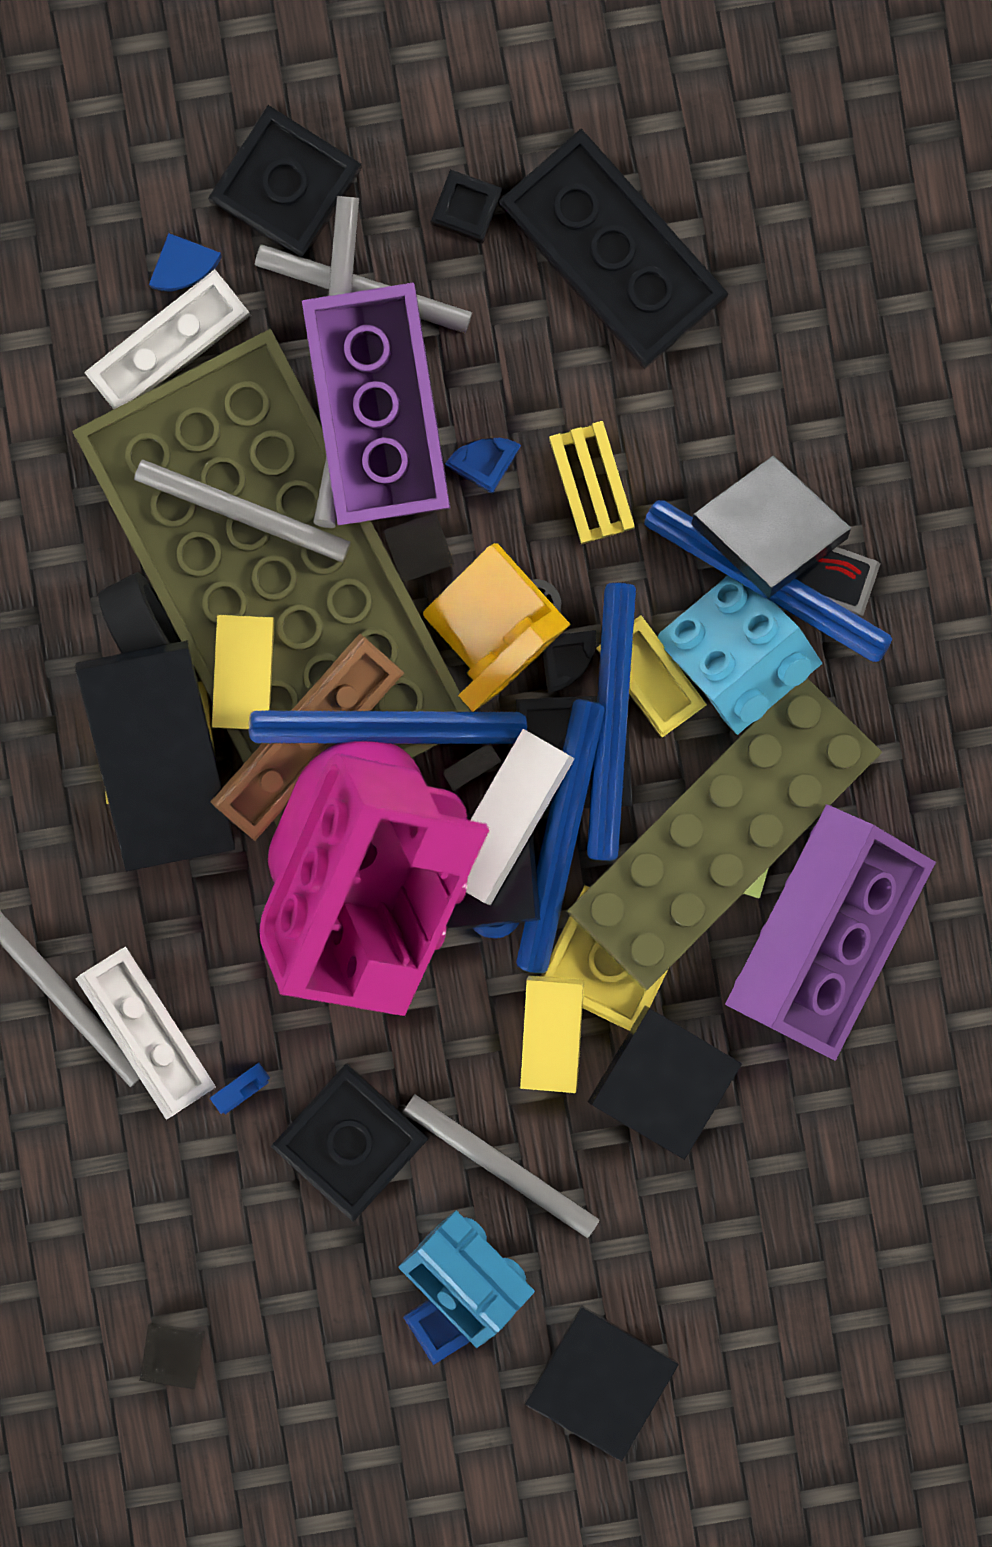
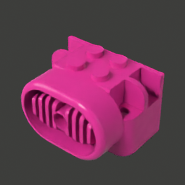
M371 741L337 743L313 758L301 772L269 847L268 865L274 887L265 905L260 924L261 945L279 992L282 995L405 1016L434 951L438 950L444 942L446 924L455 905L459 904L466 894L467 878L487 837L489 828L486 823L466 820L465 807L456 794L447 790L428 787L412 757L395 744Z

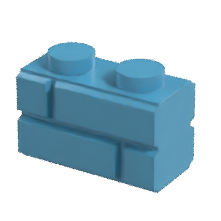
M456 1210L435 1227L398 1268L478 1348L504 1327L514 1316L515 1312L532 1296L535 1290L526 1282V1275L523 1269L515 1261L509 1258H502L486 1241L487 1236L484 1229L476 1221L470 1218H463Z

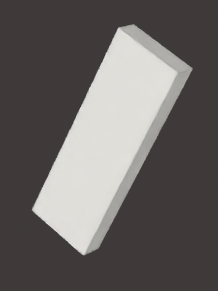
M214 269L84 373L111 407L116 409L166 383L251 316L250 312Z
M524 729L518 736L471 818V821L486 823L489 832L467 878L466 892L488 905H491L575 759Z
M126 946L76 978L166 1120L216 1088Z

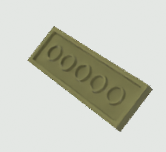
M807 678L771 706L760 719L755 721L566 912L645 990H648L822 814L826 804L831 805L882 751Z

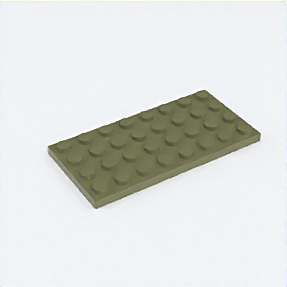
M271 328L72 431L181 642L188 640L193 665L212 702L217 615L274 618L270 711H291L353 640L361 634L404 672L371 711L470 712L467 705L458 696L460 692L372 522L366 521L338 525L336 522V527L324 528L314 524L327 456L323 430ZM142 459L348 540L351 544L347 555L342 563L135 481L134 477ZM227 729L245 763L262 743L253 742L250 739L249 730ZM439 744L395 745L414 758ZM285 808L274 819L276 826H278Z

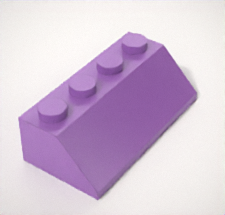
M414 283L302 300L338 525L451 509Z
M826 804L817 824L811 831L810 838L792 873L785 883V887L771 915L763 926L742 972L737 977L725 1005L836 1061L936 862L877 826Z

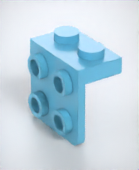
M726 576L658 635L659 640L665 647L664 650L705 693L725 723L737 735L752 722L760 719L771 706L795 686L803 683L815 669L823 664L801 629L773 601L766 599L730 576Z

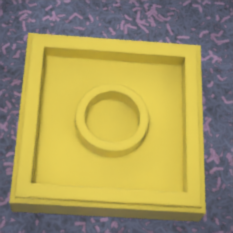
M584 885V887H583V889H582V891H581V893H580L578 899H579L590 887ZM569 916L551 953L548 970L546 973H542L541 976L584 980L583 1009L630 1031L644 1006L650 1008L667 971L648 990H645Z

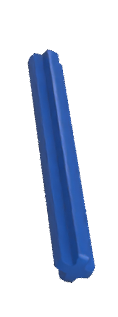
M656 501L650 508L644 521L649 529L766 599L773 601L776 605L868 660L877 662L886 654L892 641L888 633L797 579L792 580L768 598L691 525L693 517L666 501Z
M609 583L604 591L597 703L604 706L605 713L592 770L587 855L593 860H616L619 851L636 597L635 586L628 583Z
M579 699L575 700L572 706L563 752L575 759L552 797L536 870L540 920L525 922L516 961L517 966L527 972L546 973L549 967L605 713L604 706L597 702Z
M253 711L250 714L248 729L250 739L255 743H346L371 741L387 744H514L523 729L527 731L526 716L520 712Z

